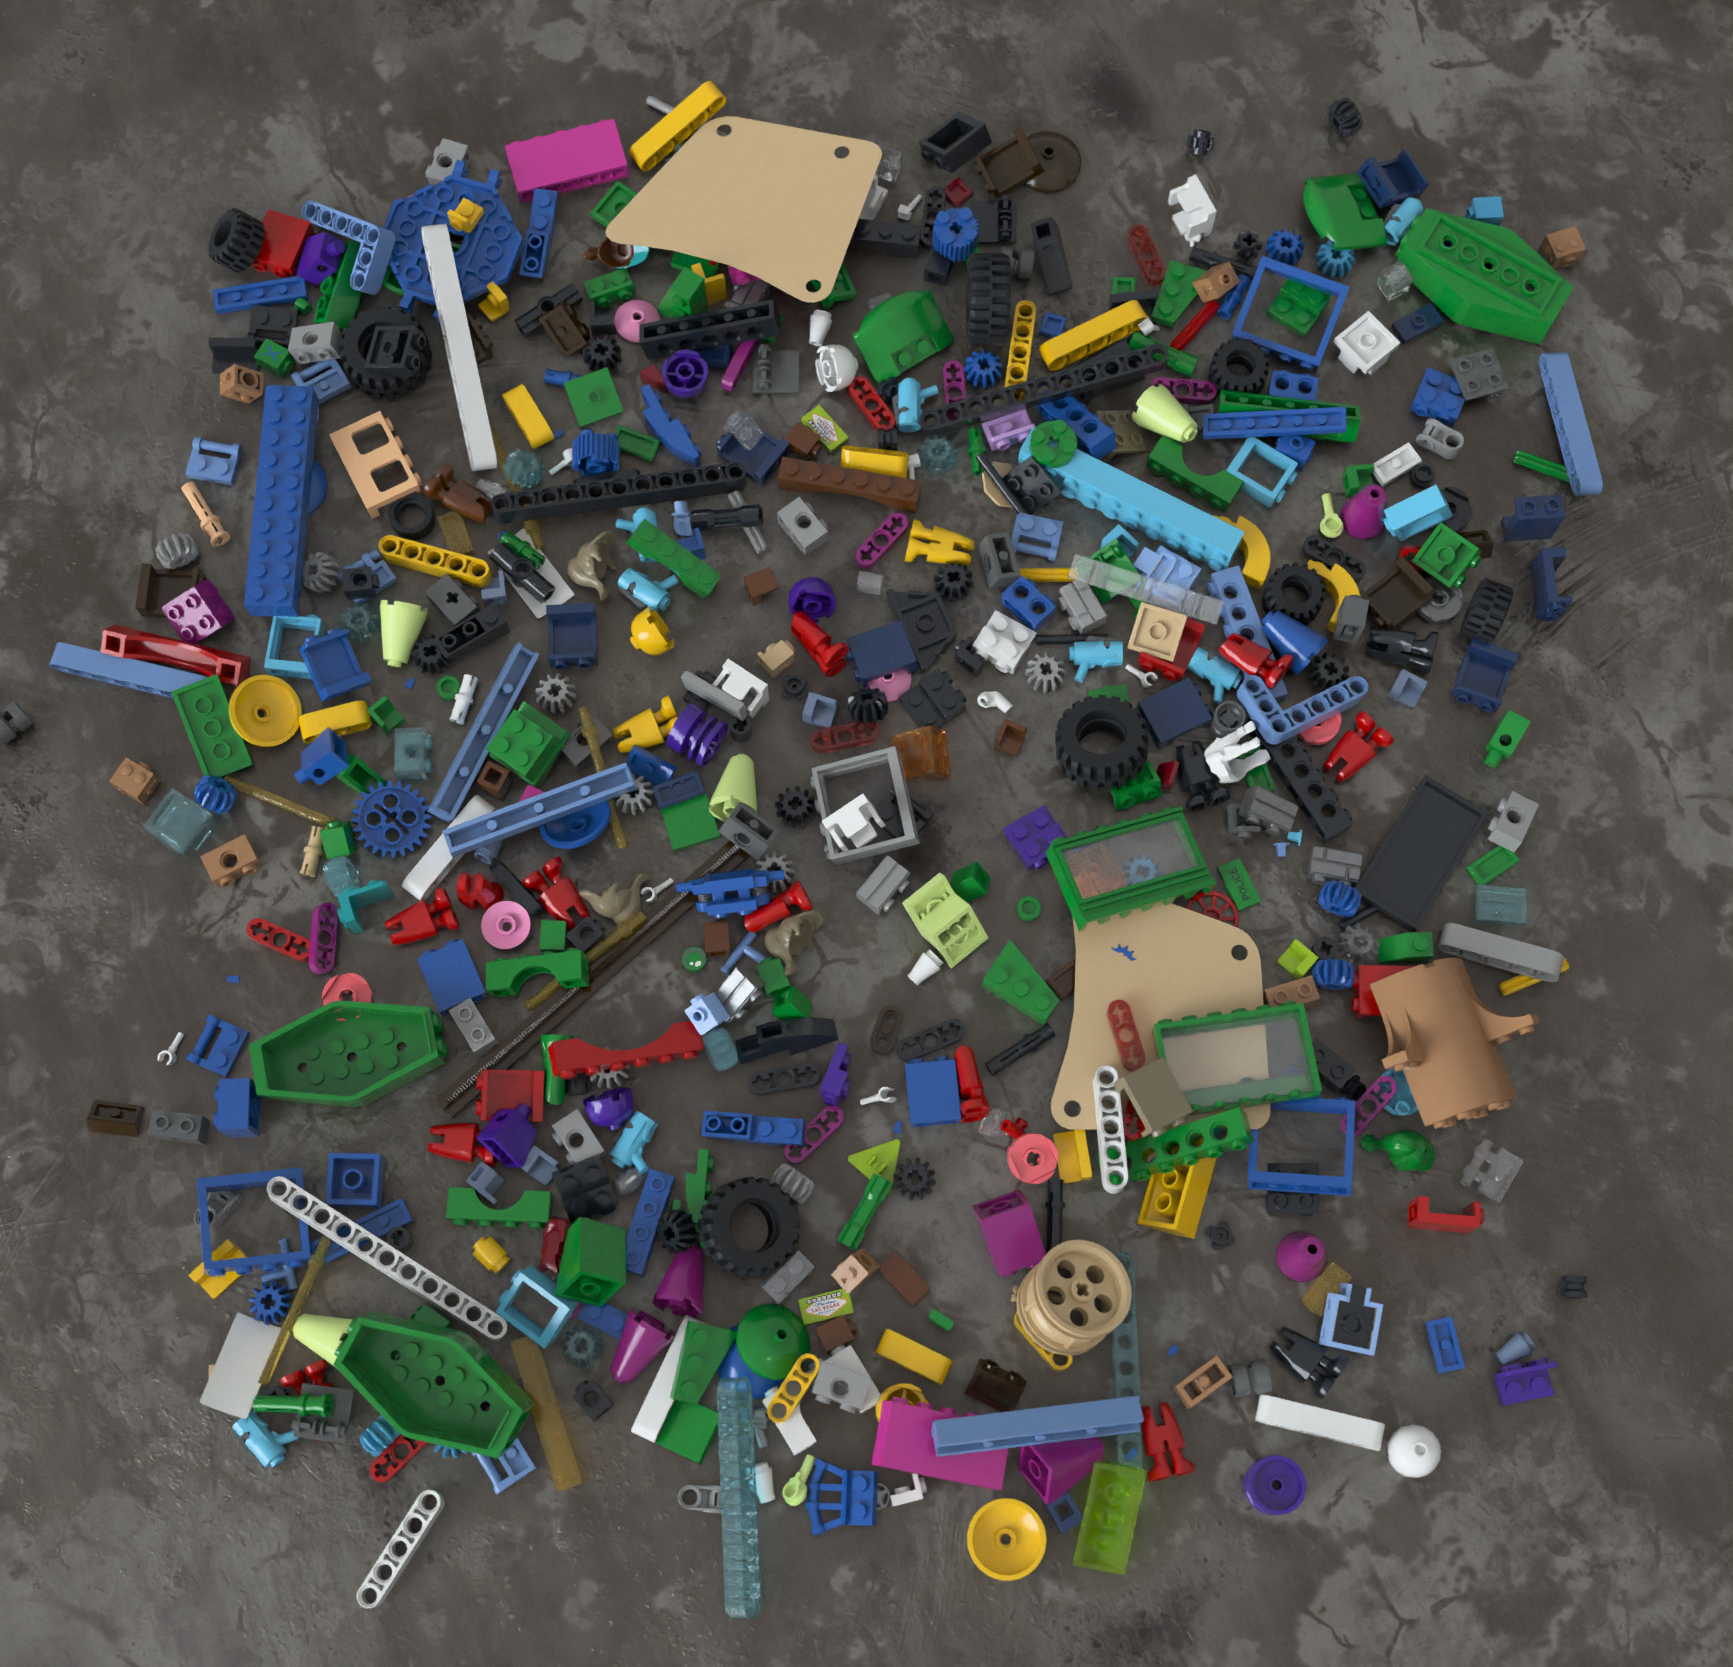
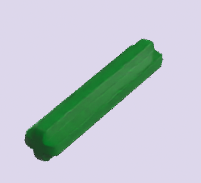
M1522 450L1516 452L1513 460L1514 463L1570 483L1566 466Z

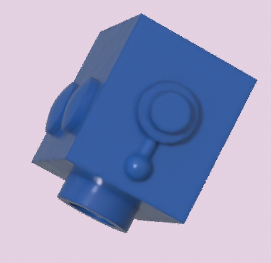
M1286 435L1279 437L1274 446L1275 450L1298 463L1296 470L1302 472L1305 464L1310 462L1313 457L1312 449L1316 441L1302 435Z

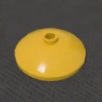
M257 675L246 679L234 690L229 702V716L234 729L244 740L253 745L261 747L280 745L289 740L299 727L298 718L302 716L300 700L294 689L278 677ZM258 710H262L264 712L263 718L258 716Z
M997 1499L985 1504L973 1516L968 1527L967 1546L973 1562L983 1573L998 1580H1017L1030 1574L1041 1562L1046 1548V1532L1042 1520L1029 1505L1015 1499ZM1003 1534L1010 1536V1543L1007 1545L1001 1542Z

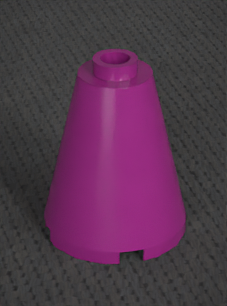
M1372 484L1345 502L1340 513V519L1343 522L1344 530L1349 535L1358 539L1374 538L1384 530L1385 524L1383 519L1386 518L1383 510L1387 509L1385 490L1379 485Z
M1294 1231L1286 1235L1279 1243L1276 1260L1279 1269L1286 1277L1298 1282H1307L1316 1279L1324 1271L1327 1264V1251L1320 1238L1313 1233Z
M694 1244L686 1252L675 1254L653 1296L652 1303L660 1310L664 1311L665 1307L673 1309L672 1314L684 1317L686 1315L697 1317L699 1313H703L704 1252L700 1249L699 1244Z
M632 1308L628 1313L610 1370L613 1372L612 1377L622 1384H625L626 1381L632 1382L673 1340L675 1336L673 1330L670 1329L667 1333L662 1329L665 1325L663 1322L642 1310L636 1314L635 1308Z

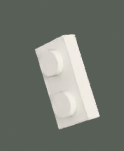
M1408 442L1373 463L1374 470L1372 474L1380 485L1384 487L1421 464L1422 459Z

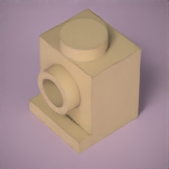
M781 640L777 644L772 643L769 645L764 654L761 651L758 652L757 660L774 679L795 662V649L787 640Z

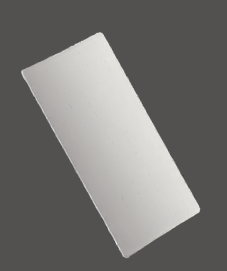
M525 529L515 534L522 541L529 542L534 550L545 556ZM547 557L544 564L541 566L538 563L540 568L535 570L555 587V592L549 600L542 604L524 588L514 585L511 577L504 572L505 577L537 618L546 615V605H560L574 596L573 591ZM519 571V572H517V573L520 574V575H526V574H527V572H525V571Z
M238 1312L202 1394L200 1403L227 1414L246 1419L282 1335L283 1328L265 1325L262 1321L258 1322Z

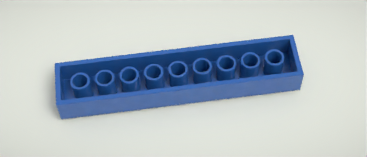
M266 385L244 606L251 616L299 617L319 398L313 386Z

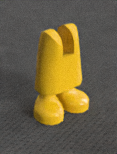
M914 519L904 561L910 563L918 555L924 554L927 555L926 562L945 564L948 561L954 565L955 561H958L959 565H970L972 556L956 551V549L972 551L974 550L975 542L963 535L934 526L933 530L925 528L920 520ZM921 539L929 540L930 543H929V544H928V543H924V542H921V541H919V540H921Z
M669 695L662 698L661 709L653 714L651 708L620 724L611 732L615 739L632 735V737L621 741L617 745L620 753L630 752L631 748L635 745L645 749L665 743L663 737L669 736L678 716ZM669 721L666 725L658 726L659 723Z

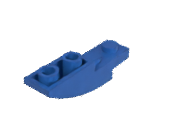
M535 188L529 228L526 230L520 276L543 279L556 225L555 214L559 195L557 191Z
M649 384L642 387V398L648 409L643 410L644 421L651 432L676 457L694 467L701 466L699 459L702 456L698 445L696 443L692 444L689 439L691 433L687 425H682L678 418L672 420L669 411L662 409L660 405L662 400L657 390L653 392Z
M704 1111L701 1136L763 1145L803 1146L806 1121L804 1119L755 1116L745 1113Z

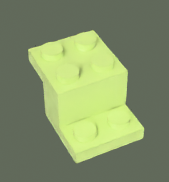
M938 873L902 902L921 936L937 948L944 962L951 969L989 938L971 906L954 893L946 877L941 873Z

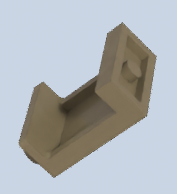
M1164 1057L1123 1076L1113 1083L1117 1092L1125 1089L1146 1128L1141 1133L1143 1138L1152 1134L1153 1138L1167 1131L1165 1126L1172 1124L1174 1128L1186 1122L1185 1116L1193 1112Z

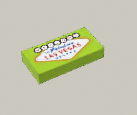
M820 405L801 418V422L807 428L821 436V444L830 454L849 441V437Z
M844 1289L798 1300L804 1325L854 1313L850 1294Z

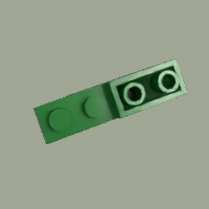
M698 1149L696 1174L686 1173L688 1212L693 1214L692 1221L695 1223L702 1219L701 1208L708 1203L706 1197H709L712 1192V1182H708V1172H713L714 1157L710 1156L709 1149ZM696 1225L695 1230L702 1234V1228H697ZM704 1241L700 1242L702 1248H706Z

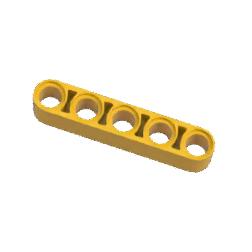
M712 81L703 83L635 142L629 149V156L642 171L651 170L725 105L726 97Z
M1028 300L1019 302L1015 309L1005 387L1027 381L1036 315L1034 303ZM1022 313H1027V314H1029L1030 316L1024 317V316H1022L1021 314H1022ZM1018 334H1025L1027 336L1019 337ZM1021 354V355H1023L1024 357H1023V358H1017V357H1015V355ZM1019 375L1022 378L1014 379L1012 376ZM1018 393L1016 396L1019 399L1017 400L1024 401L1025 393Z
M1131 300L1046 341L1040 346L1038 352L1049 370L1056 371L1133 334L1135 331L1141 330L1138 324L1148 318L1138 301Z
M393 535L384 536L379 541V550L386 562L441 578L447 574L452 580L456 578L460 583L478 588L487 587L492 582L493 576L490 568L482 559ZM396 547L393 552H387L389 548ZM418 553L415 558H409L411 554ZM441 559L437 564H431L433 560ZM457 565H463L460 570H453ZM485 571L482 576H475L478 572Z

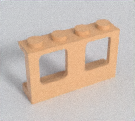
M380 411L329 434L371 519L380 516L379 508L416 491V493L423 495L420 490V486L423 483L418 473L413 474L410 470L414 466L408 454L403 456L401 449L404 447L398 435L393 437L391 431L394 430V427L389 417L384 419ZM376 424H381L389 439V443L367 454H360L352 439L353 435ZM394 461H400L408 476V480L384 492H380L371 476L372 472Z

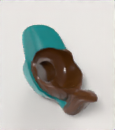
M606 237L598 248H588L583 254V258L589 261L599 258L609 267L621 269L642 263L648 257L650 248L619 244Z

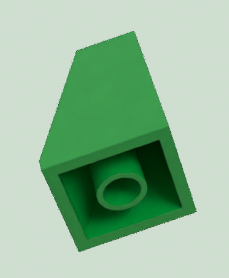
M579 1217L567 1230L555 1295L602 1307L626 1283L625 1229L615 1227L612 1224L593 1221L590 1218Z

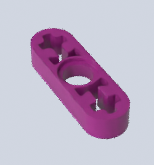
M759 339L740 343L723 376L721 388L730 392L735 390L753 356V350L757 348Z
M948 361L943 366L942 374L945 405L966 399L963 366L958 361ZM950 369H955L956 381L952 382ZM951 389H958L962 394L958 398H952L948 392ZM954 412L948 415V419L951 421L958 419L955 418Z
M1157 377L1151 381L1149 386L1154 385L1157 387L1159 386L1158 384H1162L1168 390L1170 386H1173L1171 394L1179 403L1211 404L1217 393V389L1212 382ZM1180 386L1186 387L1189 390V394L1181 396L1176 392V389ZM1194 388H1196V394L1195 396H1192ZM1203 389H1206L1209 393L1208 397H1205L1202 393Z
M891 514L857 549L856 563L860 568L871 569L906 533L908 520L904 514ZM893 521L895 523L901 521V528L897 526L891 535L890 531L893 528ZM878 536H885L889 542L885 546H879L875 543V539ZM872 546L874 551L870 555V561L868 559L862 561V554L868 555L871 552Z
M329 902L316 906L312 915L308 963L311 971L316 974L329 972L335 963L338 912L336 906ZM325 910V912L329 914V918H326L325 915H322V911ZM320 932H325L328 935L329 940L326 945L319 941L318 936ZM321 958V960L325 962V966H322L321 963H318V959Z
M1389 1076L1379 1077L1355 1103V1111L1358 1110L1362 1116L1368 1119L1365 1123L1362 1119L1357 1122L1356 1125L1359 1128L1357 1131H1354V1137L1359 1136L1397 1094L1398 1086L1393 1078ZM1384 1082L1387 1084L1391 1082V1093L1384 1092L1380 1096L1384 1099L1382 1104L1375 1096L1370 1095L1373 1091L1376 1094L1381 1091L1380 1083ZM1368 1099L1374 1100L1376 1103V1110L1371 1114L1364 1113L1362 1110L1363 1102ZM1347 1114L1340 1122V1127L1344 1134H1346Z
M828 1106L823 1109L805 1127L804 1142L811 1148L807 1150L806 1146H804L800 1151V1158L797 1156L791 1158L790 1148L794 1147L797 1149L800 1146L786 1145L784 1149L786 1160L794 1165L804 1162L842 1125L843 1112L836 1106ZM829 1112L834 1114L836 1112L838 1114V1122L834 1123L831 1121L826 1126L829 1129L826 1133L824 1128L817 1122L821 1120L822 1124H824L828 1119L826 1114ZM812 1128H816L821 1132V1138L817 1142H811L807 1138V1132Z

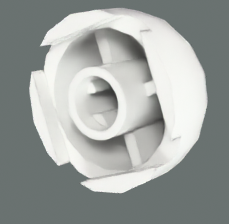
M821 346L817 350V353H820V359L815 360L816 373L820 384H826L828 389L825 390L827 392L845 389L855 378L856 370L858 369L857 359L845 346Z
M1412 1424L1400 1427L1391 1435L1388 1441L1389 1462L1403 1476L1413 1478L1427 1476L1436 1469L1440 1461L1441 1447L1439 1440L1433 1432L1423 1426Z

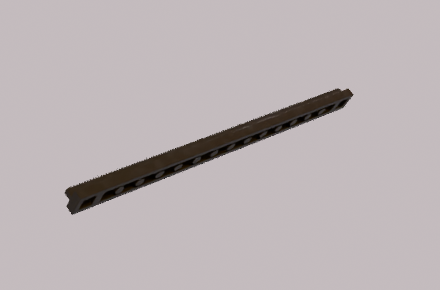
M729 840L683 882L705 878L706 874L735 871L751 855ZM740 851L735 857H733V858L729 861V859H730L736 852ZM676 888L589 963V982L593 980L584 990H582L583 987L569 989L562 987L441 1093L436 1100L452 1118H455L481 1095V1090L476 1089L477 1074H482V1069L509 1070L541 1042V1035H548L692 909L699 898L698 894L693 895L692 891L677 893ZM611 963L612 965L601 974L600 972ZM461 1095L462 1097L450 1107L449 1105Z

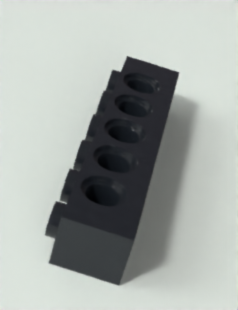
M774 300L639 324V343L647 359L674 355V352L678 350L697 351L781 335V316Z
M1248 718L1246 724L1252 721L1251 718ZM1257 727L1249 733L1252 739L1255 737L1259 738L1262 750L1266 749L1271 757L1268 761L1324 845L1349 831L1353 825L1351 814L1347 809L1341 807L1336 792L1328 788L1324 782L1325 777L1319 769H1315L1311 763L1312 759L1308 751L1302 750L1298 744L1297 735L1279 744H1270L1263 738ZM1281 751H1290L1292 757L1287 758L1283 756ZM1295 770H1302L1306 777H1298L1295 774ZM1308 790H1316L1319 793V797H1312ZM1322 809L1330 810L1333 817H1325L1322 814Z

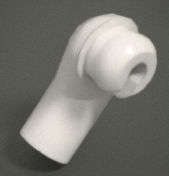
M997 691L983 692L977 698V702L981 707H998L1005 714L1014 706Z

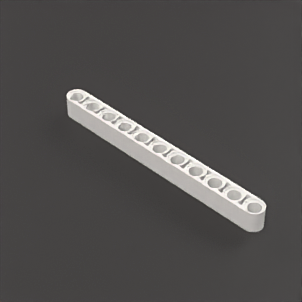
M446 224L422 226V240L472 471L497 468V458L448 228Z
M275 1177L269 1181L267 1192L275 1204L488 1341L498 1342L505 1337L507 1324L501 1316L288 1179ZM276 1185H284L287 1188L286 1192L281 1196L274 1195L272 1190ZM300 1198L308 1201L307 1207L302 1210L294 1207L295 1201ZM318 1213H328L330 1215L329 1220L324 1224L317 1223L315 1218ZM342 1226H348L351 1229V1234L348 1237L342 1238L337 1235V1230ZM363 1240H370L373 1243V1247L367 1252H363L358 1248L359 1243ZM389 1253L394 1256L395 1260L391 1265L385 1266L380 1262V1258L382 1255ZM407 1267H411L416 1271L415 1277L408 1280L404 1279L401 1273ZM428 1281H433L437 1284L438 1288L434 1293H426L423 1290V1285ZM449 1295H455L459 1299V1304L456 1307H448L444 1302L445 1298ZM470 1309H477L481 1317L477 1321H470L467 1319L466 1313ZM492 1323H499L503 1331L499 1335H491L488 1331V1326Z

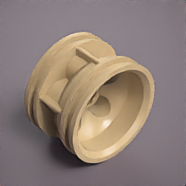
M1070 1240L1052 1248L1024 1277L1017 1293V1312L1024 1330L1036 1344L1054 1354L1074 1356L1094 1348L1106 1335L1122 1323L1131 1305L1132 1292L1128 1274L1113 1253L1091 1241ZM1057 1269L1069 1270L1072 1277L1069 1279L1061 1277ZM1047 1292H1059L1063 1298L1060 1305L1052 1304L1048 1300ZM1095 1298L1100 1300L1102 1313L1095 1308ZM1078 1310L1083 1316L1082 1326H1076L1072 1323L1070 1319L1071 1311Z

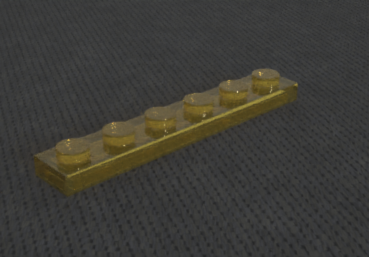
M528 1336L511 1341L510 1344L525 1392L535 1402L531 1411L557 1492L583 1484L539 1344Z

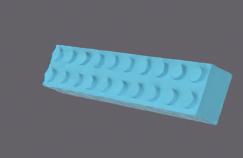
M1035 428L1031 429L1019 451L1018 465L1031 456L1029 446L1031 433ZM1050 440L1047 446H1053L1054 449H1057L1058 442ZM1076 449L1072 460L1063 467L1049 468V465L1043 463L1041 465L1061 489V493L1067 498H1075L1081 501L1084 506L1090 509L1095 508L1103 512L1106 517L1123 522L1130 529H1138L1144 532L1148 538L1152 540L1158 539L1166 543L1170 549L1180 550L1186 553L1192 560H1200L1208 564L1215 571L1228 569L1238 551L1244 531Z

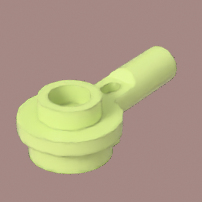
M1326 493L1322 495L1325 516L1320 523V531L1328 538H1335L1341 535L1343 522L1338 517V514L1334 513L1331 494Z
M806 1455L800 1471L796 1473L795 1477L790 1478L783 1488V1497L786 1503L791 1506L799 1505L806 1498L807 1486L805 1483L816 1460L812 1455Z

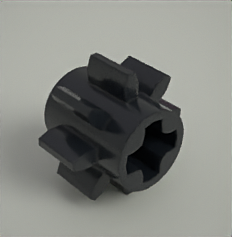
M1194 129V134L1188 135L1186 146L1191 147L1190 153L1207 155L1208 150H1213L1215 138H1210V131Z
M1250 230L1243 235L1239 233L1237 241H1234L1233 249H1238L1236 257L1240 256L1245 261L1252 256L1257 258L1258 251L1261 250L1263 243L1258 242L1259 235L1251 233Z

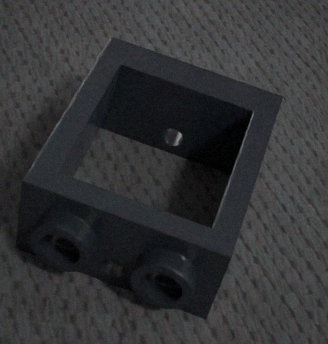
M960 111L919 141L922 158L927 163L930 162L939 169H943L951 174L992 143L986 124ZM960 136H963L960 140H958L955 144H953V145H952L951 147H949L947 150H944V148H946L949 144H951V143H952L953 141H955L957 138H959Z

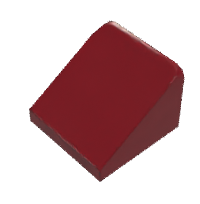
M652 364L640 371V378L643 384H649L650 387L662 393L667 392L668 388L663 381V375L656 365Z
M1178 761L1159 764L1156 773L1161 781V789L1171 790L1179 766Z

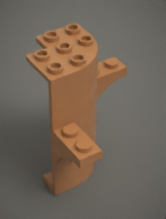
M1444 958L1435 960L1427 965L1421 964L1370 984L1388 1037V1054L1386 1058L1381 1060L1385 1069H1395V1072L1404 1071L1425 1127L1434 1126L1435 1129H1446L1457 1125V1120L1473 1118L1476 1120L1489 1115L1488 1110H1503L1512 1106L1511 1101L1518 1099L1497 1045L1511 1041V1036L1520 1033V1036L1535 1031L1534 1026L1541 1024L1537 1014L1508 1017L1490 1009L1476 994L1464 963L1460 958Z

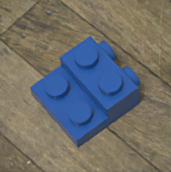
M1427 367L1410 410L1419 416H1427L1438 420L1443 425L1454 426L1465 399L1456 378Z

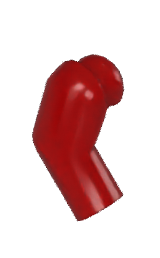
M1017 1117L1014 1123L1005 1119L1001 1123L1000 1129L1016 1139L1025 1134L1024 1130L1028 1127V1122L1020 1117Z

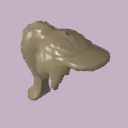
M610 530L603 531L595 539L582 545L578 555L573 557L567 566L568 575L576 584L598 590L600 601L605 600L611 592L601 582V579L605 577L606 567L609 565L611 569H615L609 555V550L615 542V536Z
M646 873L635 874L630 887L616 891L619 884L614 882L612 886L607 884L598 894L594 891L580 890L579 895L589 901L590 905L601 916L612 918L620 926H629L635 923L640 915V887L644 881L650 879V876Z
M811 909L797 915L787 916L779 926L771 927L767 931L764 939L765 946L769 953L785 962L784 975H792L798 971V966L793 956H798L805 946L808 947L809 951H813V931L823 924V915L819 910Z

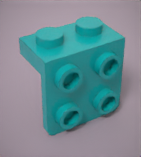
M380 879L367 883V886L361 888L351 887L345 889L342 894L337 895L341 908L337 909L341 923H344L346 929L350 928L354 935L364 932L357 909L393 898V891L386 881H381Z

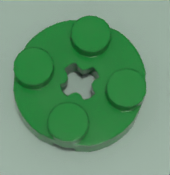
M1064 421L1044 422L1031 433L1030 453L1039 464L1049 465V468H1060L1067 465L1074 457L1077 448V437ZM1050 440L1058 442L1057 449H1054L1053 446H1047Z

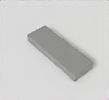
M685 671L681 676L684 687L741 721H744L747 717V710L742 701L689 671Z

